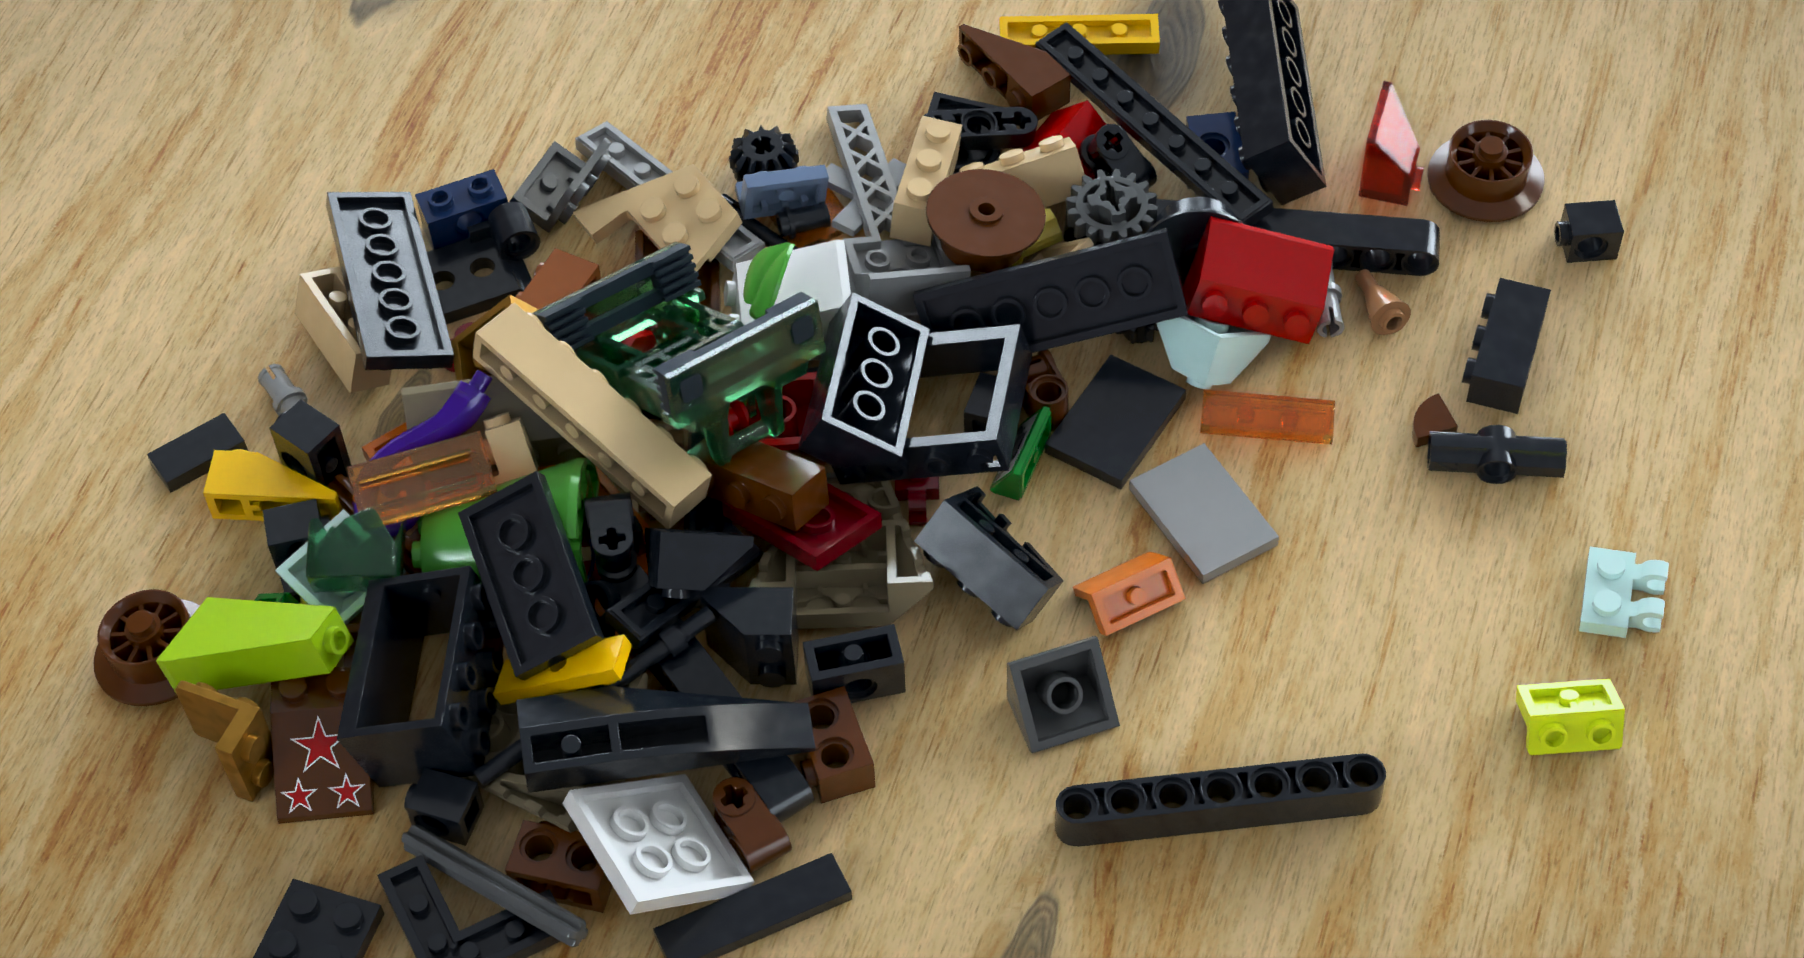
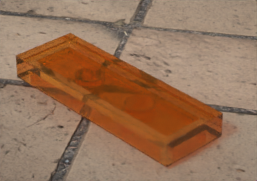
M1204 389L1200 433L1332 445L1335 400Z

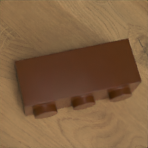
M733 432V440L730 443H723L710 433L687 452L689 455L698 457L706 465L708 472L712 474L706 494L707 497L725 502L737 509L744 510L792 531H798L829 504L825 466Z

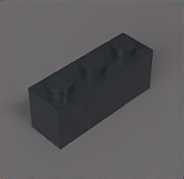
M1500 278L1496 293L1486 294L1481 318L1488 319L1486 326L1477 325L1471 350L1479 352L1477 359L1468 357L1462 383L1470 384L1466 402L1518 414L1551 292L1550 289Z

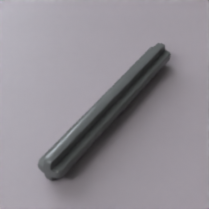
M411 825L408 832L403 833L401 841L404 843V849L416 857L423 855L426 863L566 945L576 947L582 939L587 937L588 929L586 928L585 920L424 827Z

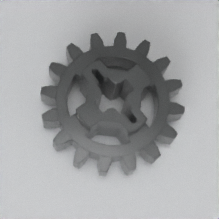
M1102 169L1097 170L1096 179L1093 180L1089 176L1084 175L1082 176V186H1071V196L1066 198L1067 226L1074 227V237L1076 239L1087 236L1090 237L1094 245L1097 242L1105 244L1145 234L1153 226L1158 215L1156 193L1149 192V183L1147 181L1137 184L1135 173H1131L1126 178L1120 177L1119 169H1115L1112 176H1106Z

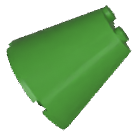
M578 457L538 472L546 477L583 582L585 583L588 579L581 551L586 515L584 498L598 496L600 481L596 466L588 458ZM528 475L430 508H425L422 516L417 521L421 540L413 541L411 556L413 567L422 568L423 573L471 566L481 579L458 512Z

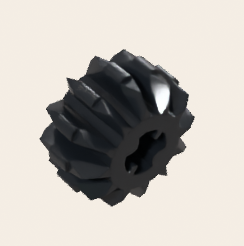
M760 125L758 131L755 132L745 129L742 138H734L732 150L730 151L731 156H729L730 168L737 182L743 181V175L754 174L760 171L771 172L794 169L798 167L797 163L799 162V152L796 149V145H794L791 134H781L778 126L771 130H765Z

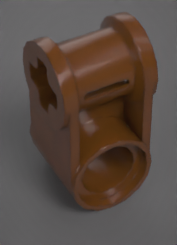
M1047 349L1038 351L1037 355L1032 356L1022 407L1028 417L1043 406L1049 407L1051 411V432H1053L1069 412V388L1059 372L1051 352Z
M730 777L716 785L713 791L714 819L750 874L792 850L789 836L781 822L769 811L747 780L739 777Z

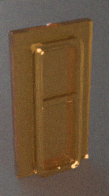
M472 432L348 466L347 471L354 494L353 501L357 506L363 532L483 499L496 493L497 488L490 467L491 460L487 457L481 432Z

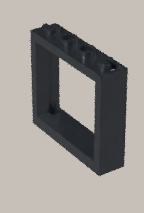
M1021 324L928 334L919 378L998 370L985 431L906 438L902 458L898 462L843 468L831 465L840 485L1009 471L1032 359V353Z

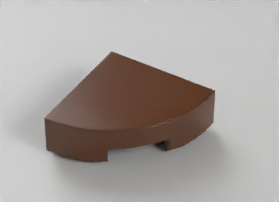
M1439 393L1426 399L1415 413L1412 439L1416 448L1428 444L1430 431L1457 433L1458 425Z

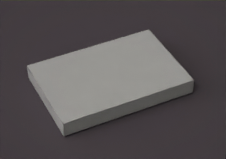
M1205 443L1131 479L1129 482V490L1202 584L1278 546L1279 536Z

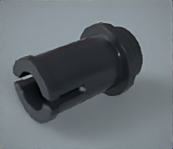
M825 201L791 210L788 206L782 208V212L775 214L780 236H788L789 239H795L798 233L831 226L830 214Z

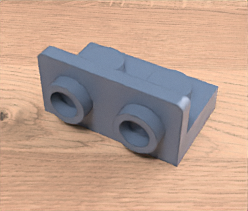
M825 165L799 166L794 169L771 172L760 171L754 174L743 175V181L737 182L735 185V192L743 219L774 216L776 213L782 212V208L788 206L791 210L819 204V202H823L826 199L829 176Z

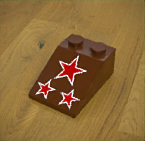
M351 666L334 667L329 674L271 682L270 719L276 811L279 824L374 814V781L337 740Z

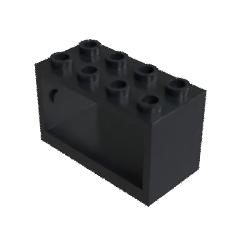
M471 566L369 580L337 740L379 788L418 783L425 768L460 778L475 776L473 772L484 764L485 756L490 752L491 741L489 731L492 715L497 711V699L494 697L493 692L504 664L502 655L504 643L483 583ZM450 633L435 716L432 719L409 721L424 636Z

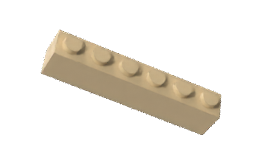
M514 302L476 332L473 358L625 492H630L631 497L667 529H670L706 498L712 476L708 472L706 465L698 457L689 455L676 444L672 435L665 428L656 426L644 416L633 400L627 397L624 398L613 389L601 372L589 368L581 361L569 344L564 341H558L550 334L537 316L530 312L526 313Z

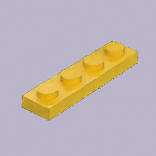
M1158 14L999 17L1001 37L1036 48L1035 43L1067 22L1104 55L1159 54Z

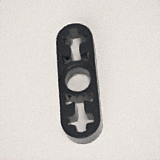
M1023 107L936 110L924 115L963 125L959 151L1027 147L1035 139L1038 124L1036 115L1031 110ZM978 124L986 127L989 131L984 134H976L971 132L968 127Z

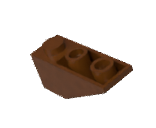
M965 24L959 26L958 54L965 65L972 66L983 77L990 89H996L1007 100L1010 107L1027 108L1036 115L1037 120H1040L1070 103L1071 75L1046 51Z

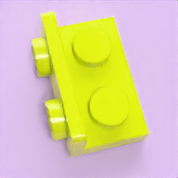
M1610 679L1517 685L1516 703L1527 726L1526 749L1530 755L1612 750L1622 747L1625 708Z

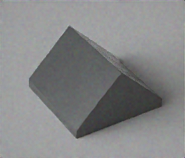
M1092 636L1007 663V700L1031 753L1120 726L1098 637Z

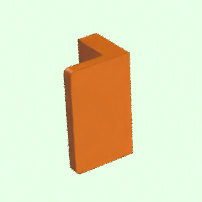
M1154 552L1142 554L1072 587L1075 596L1088 600L1099 633L1105 636L1186 599L1171 557Z

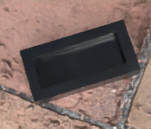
M222 413L153 450L147 456L151 466L171 493L208 473L214 450L232 451L243 449L248 451L245 440L226 414Z

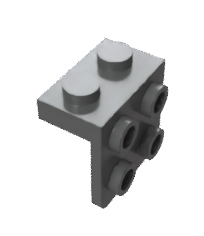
M605 137L586 163L554 141L513 195L510 202L523 204L531 220L548 233L558 220L565 225L577 209L579 202L589 193L600 177L599 175L612 158L606 154L612 141Z

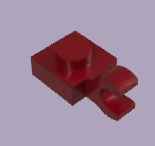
M939 477L895 480V495L898 501H908L909 526L927 524L926 500H940Z

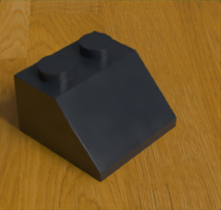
M707 587L704 591L700 590L701 607L707 606L717 620L705 629L707 645L750 684H761L771 688L782 685H797L799 633L794 587Z

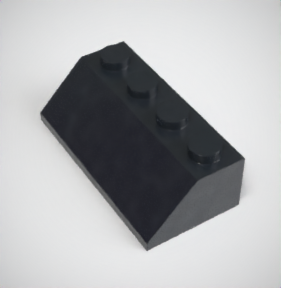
M852 292L829 322L798 450L837 468L898 462L902 458L930 329Z

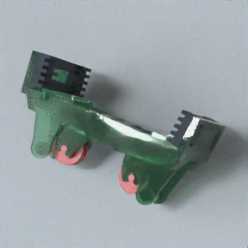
M674 242L532 313L539 318L544 328L558 341H564L569 344L581 361L589 368L601 372L613 389L624 398L627 397L633 400L640 410L643 409L662 418L663 422L678 430L684 428L693 433L700 431L702 435H705L709 453L715 463L720 466L729 463L732 455L768 435L776 437L784 432L782 387L807 374L809 360L826 352L818 300L803 292H799L766 309V315L746 325L736 318L699 304L706 297L704 290L697 288L702 284L701 280L696 278L699 274L697 271H694L696 264L691 261L694 257L693 254L688 252L691 250L690 245ZM650 327L658 345L646 352H641L620 341ZM756 397L761 419L750 425L749 419L757 415Z

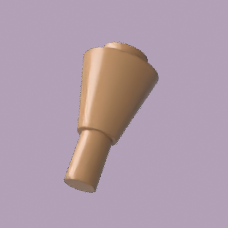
M1369 270L1359 271L1355 276V281L1364 293L1372 330L1379 335H1388L1400 331L1410 318L1411 309L1409 305L1382 285H1379Z

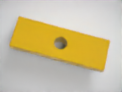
M624 634L604 638V640L526 680L515 677L510 660L506 659L493 695L501 705L515 703L518 699L574 692L577 689L601 684H614L622 679L632 644Z

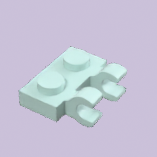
M1590 547L1579 631L1626 638L1628 627L1641 629L1646 632H1660L1665 600L1647 597L1631 602L1632 589L1653 595H1663L1665 581L1668 578L1669 563L1662 560H1648L1642 564H1635L1636 553Z

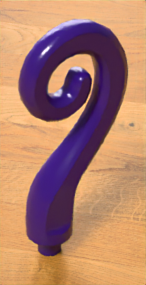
M477 370L469 384L460 380L437 414L392 439L369 460L360 474L353 496V510L356 521L369 535L380 538L397 537L407 532L417 523L427 504L428 493L424 482L416 473L411 471H398L390 476L389 474L405 460L446 443L469 430L480 418L491 400L484 393L493 378ZM380 489L382 495L388 499H395L401 492L406 491L407 498L402 508L389 516L381 514L377 506Z

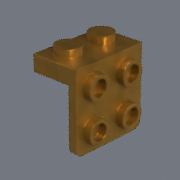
M180 681L175 688V692L193 731L200 737L217 742L215 746L216 753L236 796L253 802L261 788L266 787L274 775L272 734L263 716L261 707L246 697L234 699L220 694L214 687L203 682H197L195 685L186 681Z

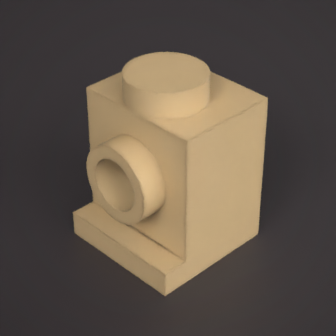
M505 412L483 420L487 439L480 440L488 466L496 464L498 469L491 476L494 486L538 470L539 465L522 416L511 419L509 412Z

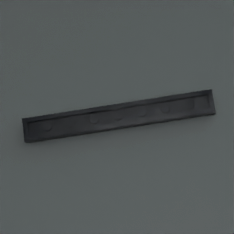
M1064 23L1035 43L1037 49L1046 51L1071 75L1070 82L1198 196L1212 198L1224 203L1234 212L1237 219L1249 226L1254 225L1274 211L1273 201L1070 24Z

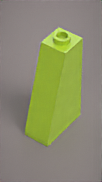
M207 597L158 657L156 662L174 691L180 681H186L195 685L197 682H203L214 687L216 690L329 674L352 645L354 639L335 606Z

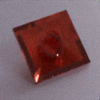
M1383 81L1366 142L1359 196L1408 206L1411 191H1420L1425 167L1417 165L1420 147L1392 82Z

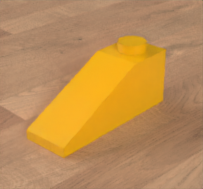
M243 449L232 451L214 450L203 491L213 519L264 521L262 510L311 499L317 500L321 516L329 514L331 520L342 511L336 491L259 452H249Z

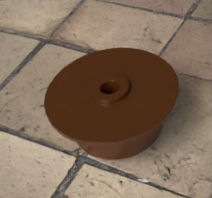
M1497 120L1473 121L1459 128L1449 141L1445 142L1435 151L1429 162L1427 173L1429 187L1433 195L1445 208L1461 217L1480 222H1502L1525 214L1540 199L1545 179L1542 166L1533 154V148L1527 136L1518 128Z
M972 169L950 175L934 187L928 197L926 206L927 222L932 232L940 240L945 255L956 265H969L971 271L981 273L1005 269L1016 263L1023 251L1030 248L1039 239L1044 230L1046 219L1044 204L1032 187L1013 175L989 169Z
M159 589L135 592L115 603L100 622L97 634L98 645L94 655V673L103 691L120 703L141 707L159 705L178 698L156 660L200 605L180 599L173 593Z

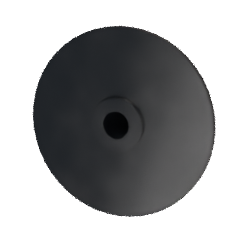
M1188 197L1177 200L1160 212L1154 225L1146 232L1149 233L1167 228L1182 287L1210 216L1244 224L1237 219L1234 212L1227 205L1218 200L1208 197Z

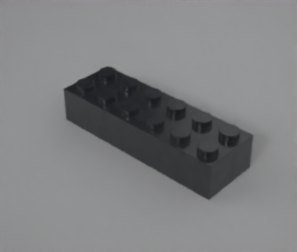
M1218 0V5L1226 26L1222 27V34L1230 53L1226 57V64L1233 76L1234 85L1230 86V93L1237 106L1238 115L1234 117V123L1241 136L1242 146L1238 148V153L1246 170L1252 169L1255 172L1262 189L1266 193L1271 192L1281 205L1327 187L1298 6L1293 0Z

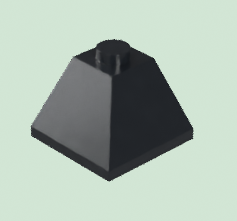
M645 527L649 585L655 588H662V597L689 599L690 590L704 591L751 549L754 537L735 532Z

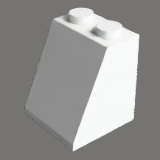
M833 240L795 249L791 253L774 305L799 292H803L813 298L819 337L802 345L800 360H820L829 322L851 294L844 240ZM752 260L736 263L732 281L726 280L724 305L731 306L732 314H729L727 319V334L755 320L749 315L751 305L747 304L743 297L745 278ZM742 348L736 350V357H743L749 353V350Z

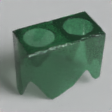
M373 508L364 509L345 518L337 528L332 526L328 532H326L318 518H312L308 528L306 578L313 592L367 591L369 580L402 576L407 524L405 514L395 540L391 537L377 511Z

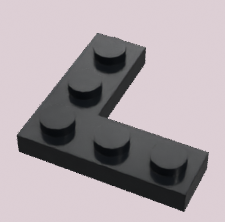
M423 855L377 875L416 958H527L561 942L507 909L459 931ZM550 889L539 893L557 904Z

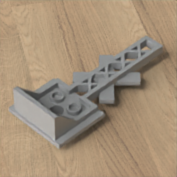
M867 104L829 106L827 108L826 120L842 168L833 163L826 168L829 176L827 188L852 200L832 220V227L852 237L863 228L866 236L843 238L850 291L912 321L920 320L913 298L914 291L969 278L971 269L969 265H956L943 252L940 240L935 234L930 247L899 239L881 241L879 234L883 230L890 232L893 204L906 164L895 158L887 163ZM859 122L860 125L854 129L844 123ZM857 147L867 152V154L864 156L853 151V149ZM866 174L872 177L873 179L871 181H868L862 178V176Z

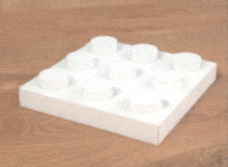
M686 774L569 790L562 803L630 915L726 898L750 888L755 882Z

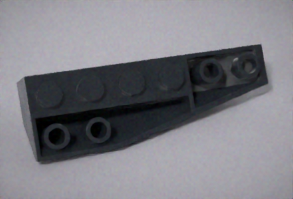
M616 686L516 700L528 793L793 755L816 750L808 703Z

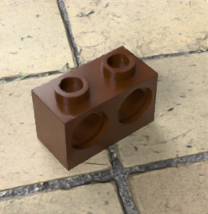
M845 686L793 701L808 703L816 750L803 753L805 760L800 761L802 775L810 788L816 787L821 804L876 787L874 762ZM821 724L829 725V727L825 729L813 728ZM832 763L845 764L844 766L839 768L827 767Z
M523 820L505 868L506 875L538 894L550 889L557 903L603 913L613 886L581 833L578 831L570 833L546 820L539 823ZM540 854H551L547 859L541 861L533 860ZM585 864H597L595 868L588 871L578 870Z

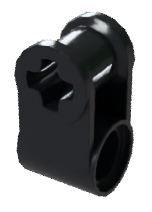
M1107 124L1101 127L1096 134L1086 137L1080 144V158L1095 178H1097V170L1102 169L1106 176H1112L1113 171L1119 169L1120 177L1126 178L1129 174L1135 173L1136 183L1139 184L1147 181L1149 188L1157 181V174L1153 165L1141 154L1121 126ZM1114 137L1118 138L1117 141L1111 143V139H1113ZM1098 152L1099 155L1095 158H1092L1091 155Z
M630 492L584 498L588 532L595 554L598 574L609 582L628 580L634 575L638 565L634 538L636 528Z

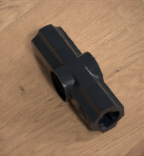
M1489 425L1480 429L1477 434L1430 431L1427 452V468L1429 471L1477 473V476L1482 481L1492 484L1509 482L1516 475L1564 478L1567 458V440L1565 438L1516 436L1513 429L1504 425Z

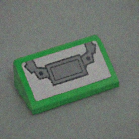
M1043 406L1019 425L1009 471L997 472L990 487L992 493L1018 501L1023 497L1045 449V443L1051 436V411L1049 407Z

